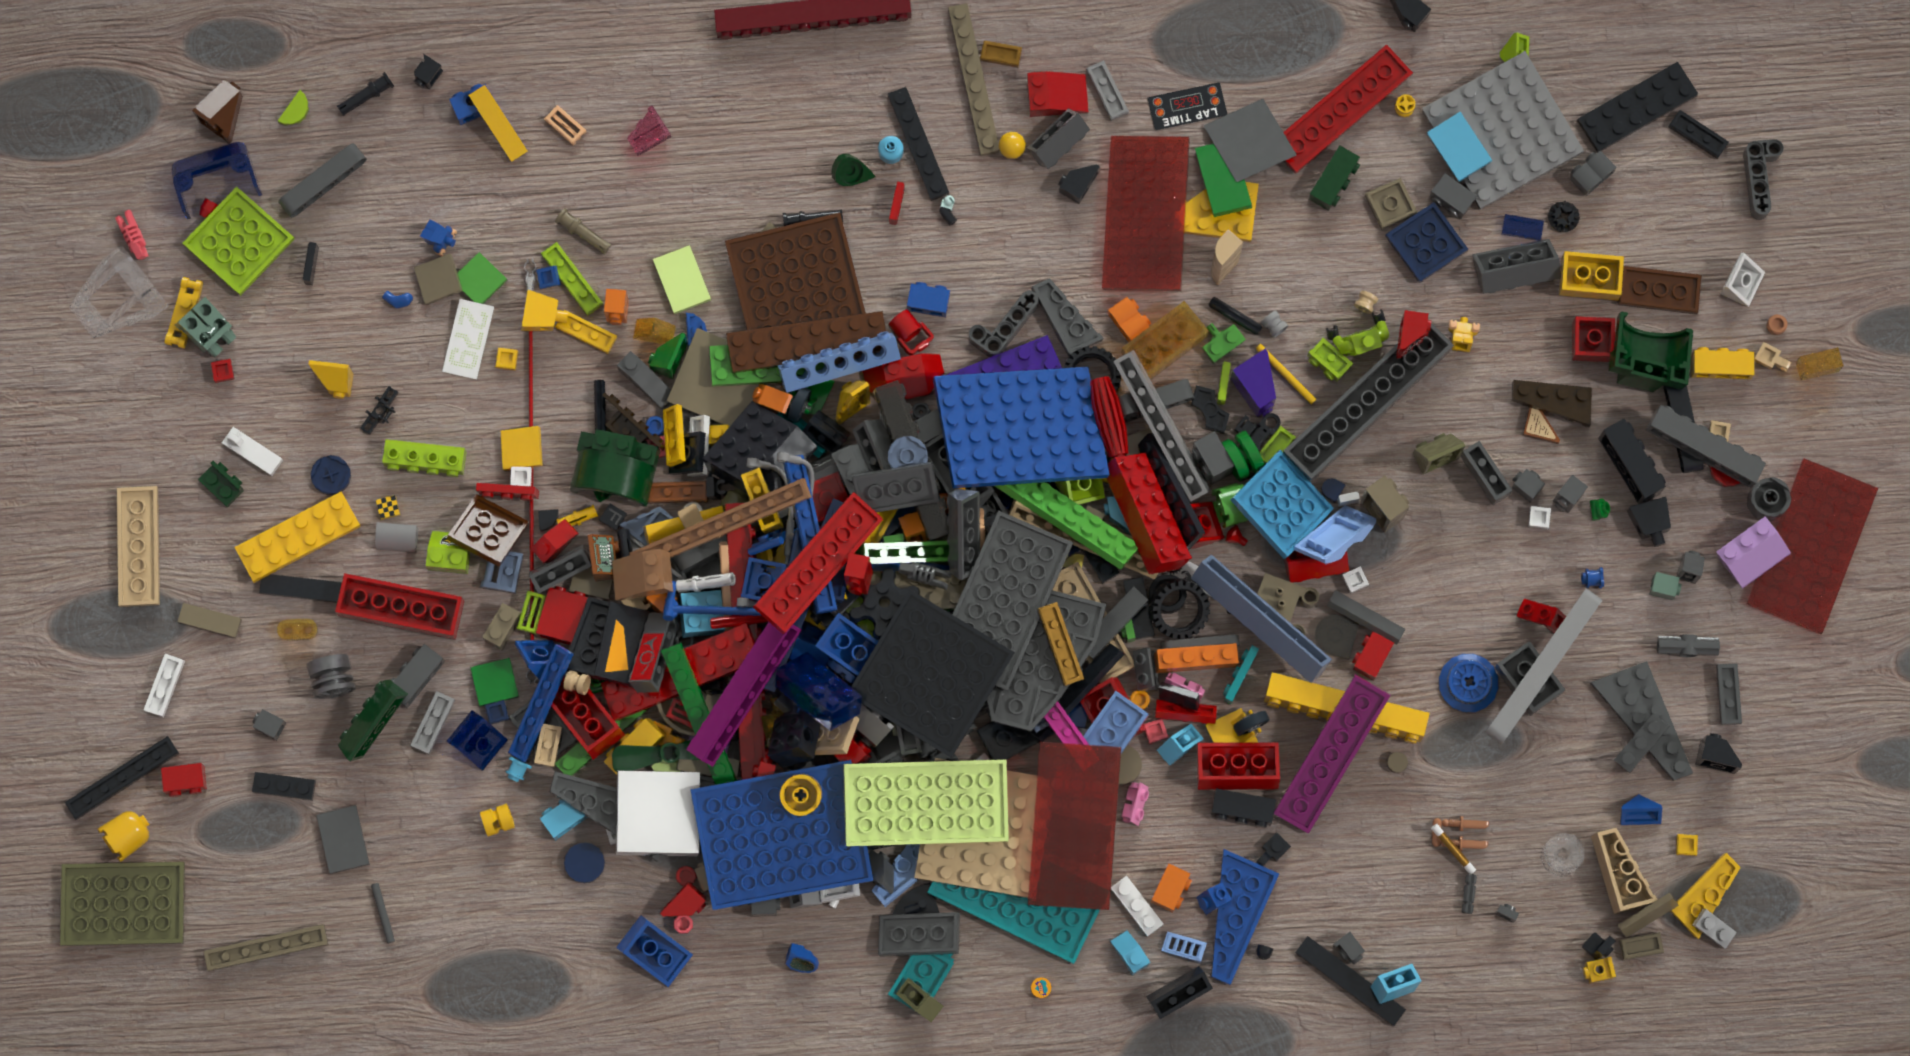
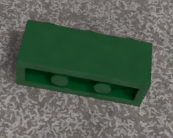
M1339 145L1311 191L1309 200L1328 211L1332 206L1336 207L1341 198L1338 196L1341 190L1345 191L1351 182L1348 180L1350 175H1355L1361 165L1358 163L1360 157Z

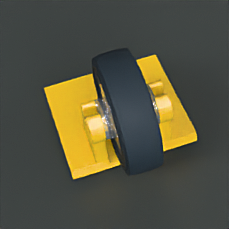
M1242 708L1217 719L1215 724H1206L1205 727L1213 743H1259L1256 736L1262 732L1260 727L1269 721V717L1266 711L1253 714L1252 710L1244 713Z

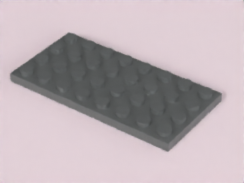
M998 511L952 615L1015 652L995 685L1008 691L1040 620L1037 609L1046 606L1073 542L1001 511Z

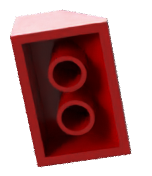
M1295 550L1284 559L1286 572L1291 583L1349 572L1347 551L1341 559L1327 564Z
M1111 677L1097 685L1080 701L1091 723L1094 722L1115 691L1130 700L1118 677ZM1142 724L1134 737L1146 731L1144 724Z

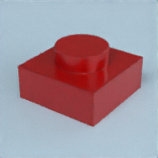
M231 359L211 362L215 383L235 379Z

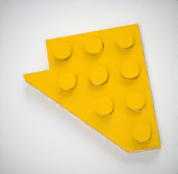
M1246 182L1252 203L1251 209L1218 217L1213 216L1206 189L1175 211L1173 232L1221 238L1229 229L1241 241L1251 242L1259 184Z

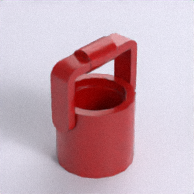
M908 309L900 312L888 324L889 328L898 337L897 342L909 356L917 352L920 353L927 348L934 338V335L922 321L918 322ZM923 330L929 338L923 340L914 349L910 350L905 343L911 341Z

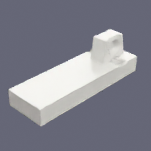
M232 427L222 442L224 446L270 476H273L283 461L281 457Z

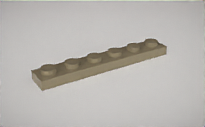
M322 924L205 950L204 956L207 971L209 972L329 944L325 925Z

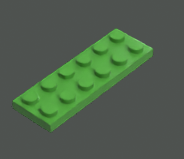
M709 346L712 387L782 383L778 367L732 373L728 346ZM818 363L815 366V370H821L824 367V363ZM805 368L798 369L796 375H803Z

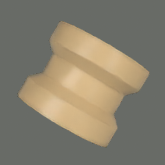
M1362 290L1359 294L1360 298L1355 302L1354 306L1364 313L1372 314L1373 305L1378 302V298L1372 293Z

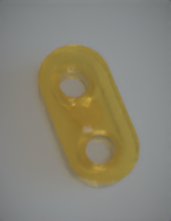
M288 619L278 624L277 633L280 638L286 641L311 640L318 634V626L311 619ZM307 627L312 628L310 633H305ZM286 628L292 629L290 634H285Z

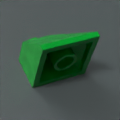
M681 333L658 347L655 353H651L648 364H650V369L653 372L673 379L688 345L686 334Z

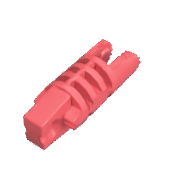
M129 209L124 214L129 225H126L120 215L115 217V220L131 253H134L137 259L143 260L149 256L145 248L146 242L138 228L132 211Z

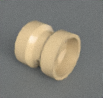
M570 670L564 680V689L568 691L576 690L577 693L585 695L589 690L591 677L586 674L578 675L577 672Z

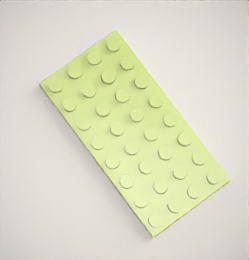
M1007 760L843 764L845 846L1009 841Z

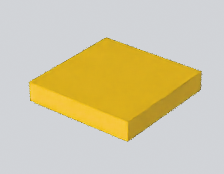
M539 426L501 431L502 467L504 471L511 470V467L543 466L541 428Z

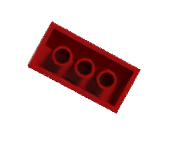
M1279 742L1197 743L1198 790H1216V788L1223 790L1279 789Z

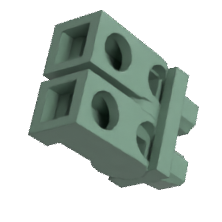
M206 297L201 299L175 324L203 353L207 351L214 358L223 350L216 343L219 338L227 345L236 338L230 329L232 325L226 321Z

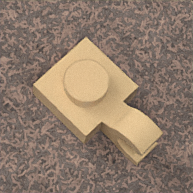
M1763 342L1754 359L1755 362L1771 370L1775 365L1784 372H1787L1791 364L1790 361L1779 356L1781 353L1779 349Z

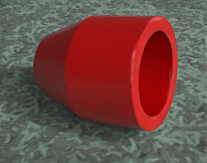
M205 198L200 206L199 215L207 218L218 204Z

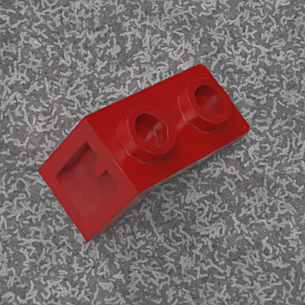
M1523 599L1517 613L1518 618L1544 625L1552 633L1557 631L1566 618L1558 608L1528 599Z

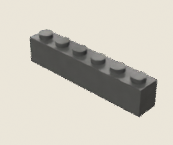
M1660 405L1655 410L1646 428V431L1749 488L1757 483L1766 465L1758 455L1745 452L1743 447L1727 442L1725 437L1709 432L1707 427L1693 423L1687 416L1678 415L1669 406Z

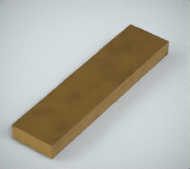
M1055 602L1038 608L1037 611L1063 685L1066 686L1084 679L1058 603Z

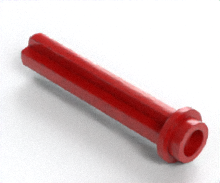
M732 615L711 618L710 627L711 629L740 626L745 623L756 624L768 621L763 616Z

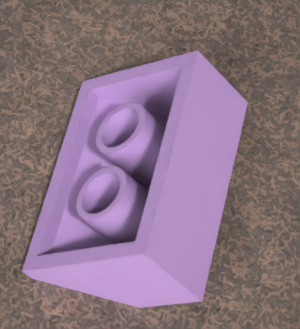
M1766 517L1716 551L1718 559L1742 589L1791 554L1777 530Z

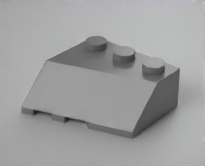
M847 687L831 705V714L833 716L856 715L859 718L855 733L857 732L863 737L861 741L868 748L871 746L875 748L894 726L890 722L887 725L884 724V719L880 714L872 709L869 711L867 706L847 695L850 690Z

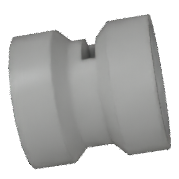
M1276 310L1261 321L1264 328L1269 329V334L1273 338L1279 336L1289 326L1280 319V315Z

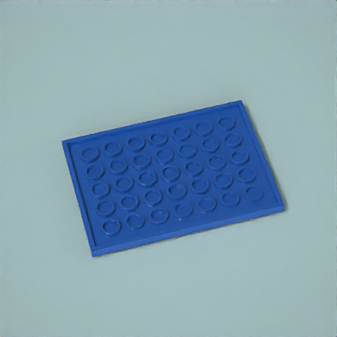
M1075 367L934 376L933 384L952 488L1108 478L1110 474L1104 444L1092 408L1089 368Z
M852 760L691 789L712 910L873 881L868 847L845 846L843 764H852ZM796 774H807L814 777L822 789V799L819 806L812 813L804 816L791 814L784 808L780 800L782 785L787 779ZM800 789L796 796H799V800H802L803 797H806V794Z

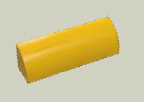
M722 506L699 512L703 520H707L724 511ZM679 517L642 526L647 545L685 529Z

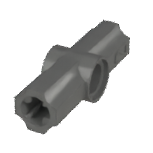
M1685 634L1679 637L1658 636L1657 638L1658 654H1675L1680 657L1719 655L1720 641L1716 637H1697V635Z

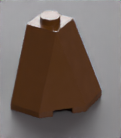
M223 80L192 111L200 124L230 144L233 140L243 96L240 92L241 88L232 81L228 83Z

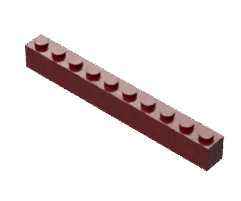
M804 0L716 9L714 14L717 38L728 40L732 39L733 36L748 38L753 34H760L762 36L771 35L772 32L787 34L792 30L806 32L810 31L811 28L826 30L830 26L845 28L850 26V24L864 26L868 25L869 22H877L878 24L887 23L889 20L903 22L911 18L910 0Z

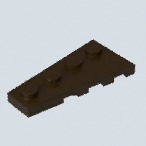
M1513 380L1511 401L1533 409L1538 408L1547 411L1546 413L1564 417L1565 420L1581 423L1588 428L1591 426V387Z

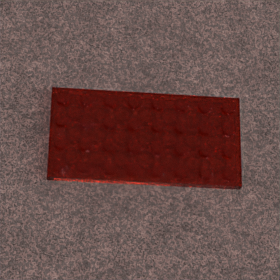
M1111 136L1102 276L1103 290L1181 291L1189 137Z
M1803 458L1790 490V506L1779 518L1776 526L1777 532L1791 554L1755 580L1746 604L1822 634L1878 488Z
M1039 741L1028 905L1109 910L1121 747Z

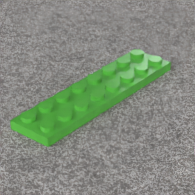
M1048 483L995 486L1120 570L1138 551L1134 540L1120 533L1116 528L1111 527L1098 516L1084 509L1083 506L1078 505L1066 495L1052 488Z

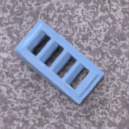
M1167 931L1161 951L1200 964L1207 943ZM1174 938L1173 949H1169L1171 939ZM1179 941H1183L1181 951H1176ZM1187 943H1190L1191 946H1190L1189 953L1186 954V953H1184V952H1185ZM1195 945L1199 946L1197 955L1193 956Z

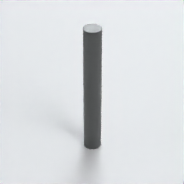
M379 883L372 884L371 888L387 944L395 942Z

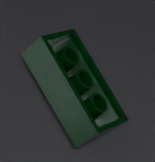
M390 679L383 682L380 681L375 686L373 696L365 700L362 705L364 709L360 714L357 713L351 720L352 726L349 730L346 729L339 738L341 741L338 747L350 762L362 759L408 695Z

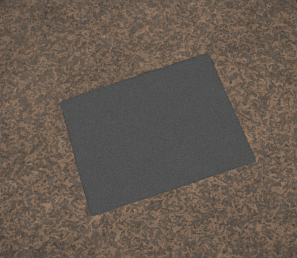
M1264 99L1204 125L1236 182L1296 156L1295 151Z

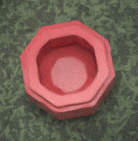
M677 916L674 919V929L679 934H688L693 929V920L689 916Z

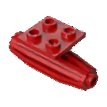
M1104 376L1091 380L1092 408L1108 457L1112 459L1129 454L1127 429L1120 401L1109 376Z

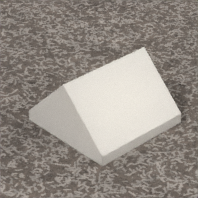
M1741 253L1724 285L1721 295L1749 307L1765 272L1745 253Z

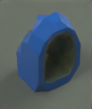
M791 943L786 955L785 965L791 970L811 973L818 969L819 961L804 946Z

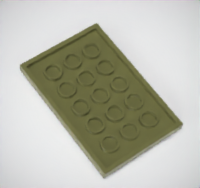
M185 862L62 864L60 946L184 944Z

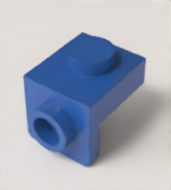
M1223 883L1207 889L1196 897L1205 915L1212 913L1220 906L1231 901V897Z

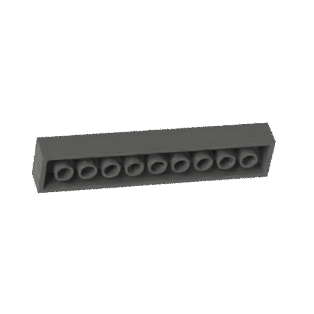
M1432 323L1428 337L1425 336L1421 344L1400 359L1396 358L1398 344L1395 345L1283 451L1310 482L1314 481L1452 350L1454 345Z

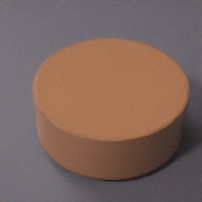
M1779 314L1771 316L1767 321V330L1773 335H1781L1787 329L1786 318Z

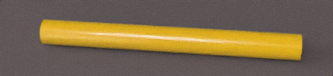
M1259 344L1256 347V350L1258 352L1265 349V347L1262 344ZM1268 351L1270 364L1312 405L1317 399Z

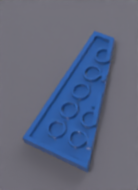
M1223 849L1220 883L1224 884L1231 897V901L1220 906L1217 911L1211 977L1231 985L1279 873Z

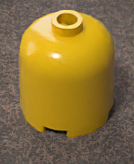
M125 811L97 830L99 833L104 832L105 836L102 839L112 853L120 855L117 859L121 862L148 841L149 831L147 826L150 824L143 815L139 817L135 812Z

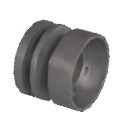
M347 654L325 656L307 663L309 677L319 679L311 684L313 689H317L313 692L315 699L337 698L356 689L355 684L351 682L353 676L343 674L351 669Z

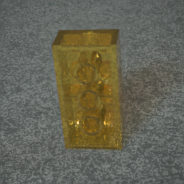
M1183 301L1122 347L1121 354L1125 355L1134 350L1148 377L1152 380L1206 339L1209 330L1188 304ZM1177 328L1180 330L1183 328L1184 333H1178ZM1162 340H1168V345H1162ZM1147 351H1148V353L1152 352V353H1153V356H1152V357H1147V356H1146V352H1147Z

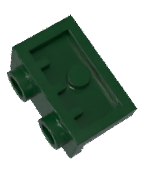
M212 461L210 463L212 466L198 481L228 508L244 491L240 486L242 482L235 475L229 476L226 473L228 469L221 462L217 464Z

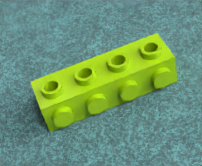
M385 439L382 463L391 471H399V468L407 469V472L419 473L420 470L427 471L426 473L430 475L446 473V476L458 477V475H464L467 452L463 447Z

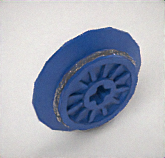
M1460 654L1451 658L1443 666L1439 676V690L1443 699L1452 708L1461 712H1477L1485 709L1495 699L1499 689L1498 675L1494 666L1485 658L1476 654ZM1472 678L1474 686L1470 685L1467 687L1464 679Z

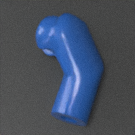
M386 291L382 296V299L397 309L406 307L413 301L410 293L395 296L391 292Z

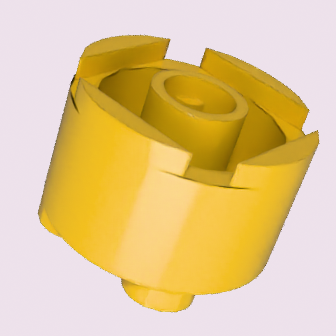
M807 774L791 776L784 782L780 790L782 805L788 812L797 816L812 813L819 806L822 799V789L819 782ZM800 789L806 794V797H803L802 800H799V796H796Z

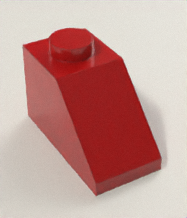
M564 519L545 533L531 550L543 563H547L555 559L579 533Z
M688 881L665 905L660 914L662 916H692L695 912L700 913L706 906L704 902L707 897Z

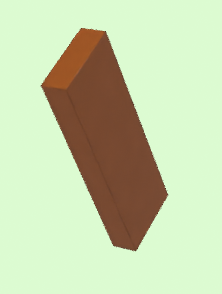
M706 481L652 483L648 500L649 504L708 502Z

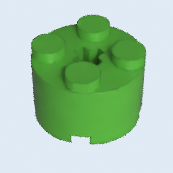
M1234 483L1212 490V496L1216 495V501L1213 502L1218 521L1220 523L1224 522L1223 528L1248 521L1230 500L1244 486L1243 484L1238 485Z

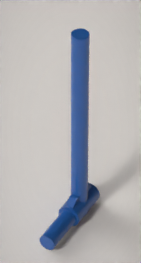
M672 581L673 592L667 593L663 610V619L666 621H672L678 614L762 616L753 607L680 606L675 600V581Z

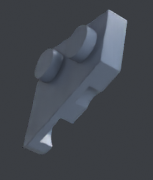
M657 507L648 513L637 516V518L622 522L620 527L629 529V533L646 546L647 542L642 526L674 517L663 508Z

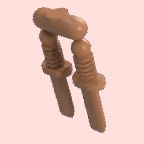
M1460 816V820L1444 819L1441 821V819L1435 818L1432 826L1438 824L1440 828H1442V825L1444 827L1453 826L1459 827V831H1463V828L1485 829L1489 826V821L1464 820V816ZM1432 831V845L1438 847L1441 844L1443 847H1446ZM1459 836V841L1451 839L1460 851H1463V848L1484 849L1488 847V841L1463 840V836Z

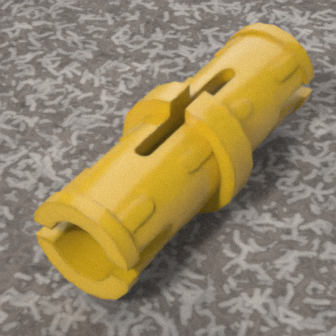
M594 505L580 511L574 510L572 514L556 520L558 524L566 519L572 526L577 524L580 526L582 522L598 517Z

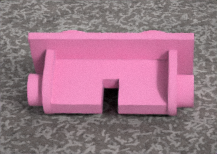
M1169 672L1165 683L1199 693L1200 703L1205 689L1202 688L1203 686L1189 681L1186 686L1184 685L1186 678Z
M1132 782L1131 786H1129L1126 800L1132 801V805L1124 804L1121 816L1123 818L1122 822H1132L1139 826L1140 821L1143 819L1144 804L1149 796V787L1143 783Z

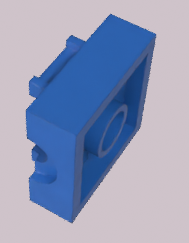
M749 557L741 597L758 601L761 598L760 596H763L766 592L763 590L760 593L761 588L768 590L785 571L788 564Z

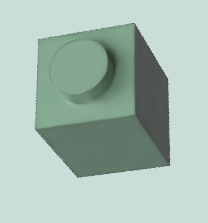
M1656 572L1652 578L1649 595L1673 600L1676 595L1679 596L1682 585L1679 584L1680 577Z

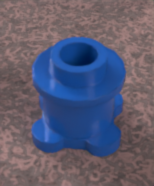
M1599 567L1597 570L1585 569V573H1581L1582 585H1585L1586 588L1598 586L1599 589H1602L1604 587L1603 567Z

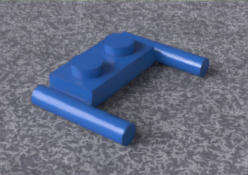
M778 529L757 538L759 542L752 544V547L748 549V554L753 556L784 544L786 531L780 532Z

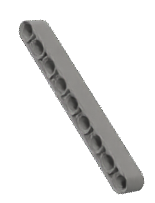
M1585 589L1485 732L1487 735L1503 744L1602 602L1601 598Z

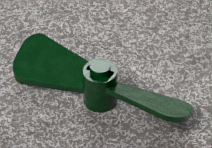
M691 740L679 744L665 743L659 747L620 745L612 752V766L617 773L618 771L637 770L658 762L668 764L676 762L678 759H700L686 750Z

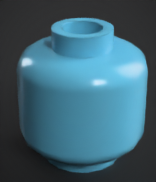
M887 136L879 142L878 153L881 160L888 164H895L901 160L904 149L900 139L895 136Z

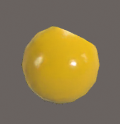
M1007 132L999 140V150L1008 159H1016L1025 151L1026 142L1023 136L1017 132Z

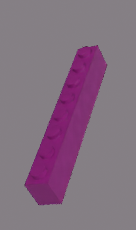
M768 622L754 646L746 655L743 663L735 672L730 683L724 689L719 700L713 706L706 720L702 723L695 737L691 740L686 749L701 761L712 767L714 766L801 632L799 627L793 624L785 634H782Z

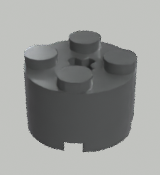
M1775 477L1759 480L1750 490L1747 497V507L1750 512L1760 520L1766 517L1769 522L1781 517L1791 503L1787 484ZM1768 496L1772 498L1771 502L1767 501Z

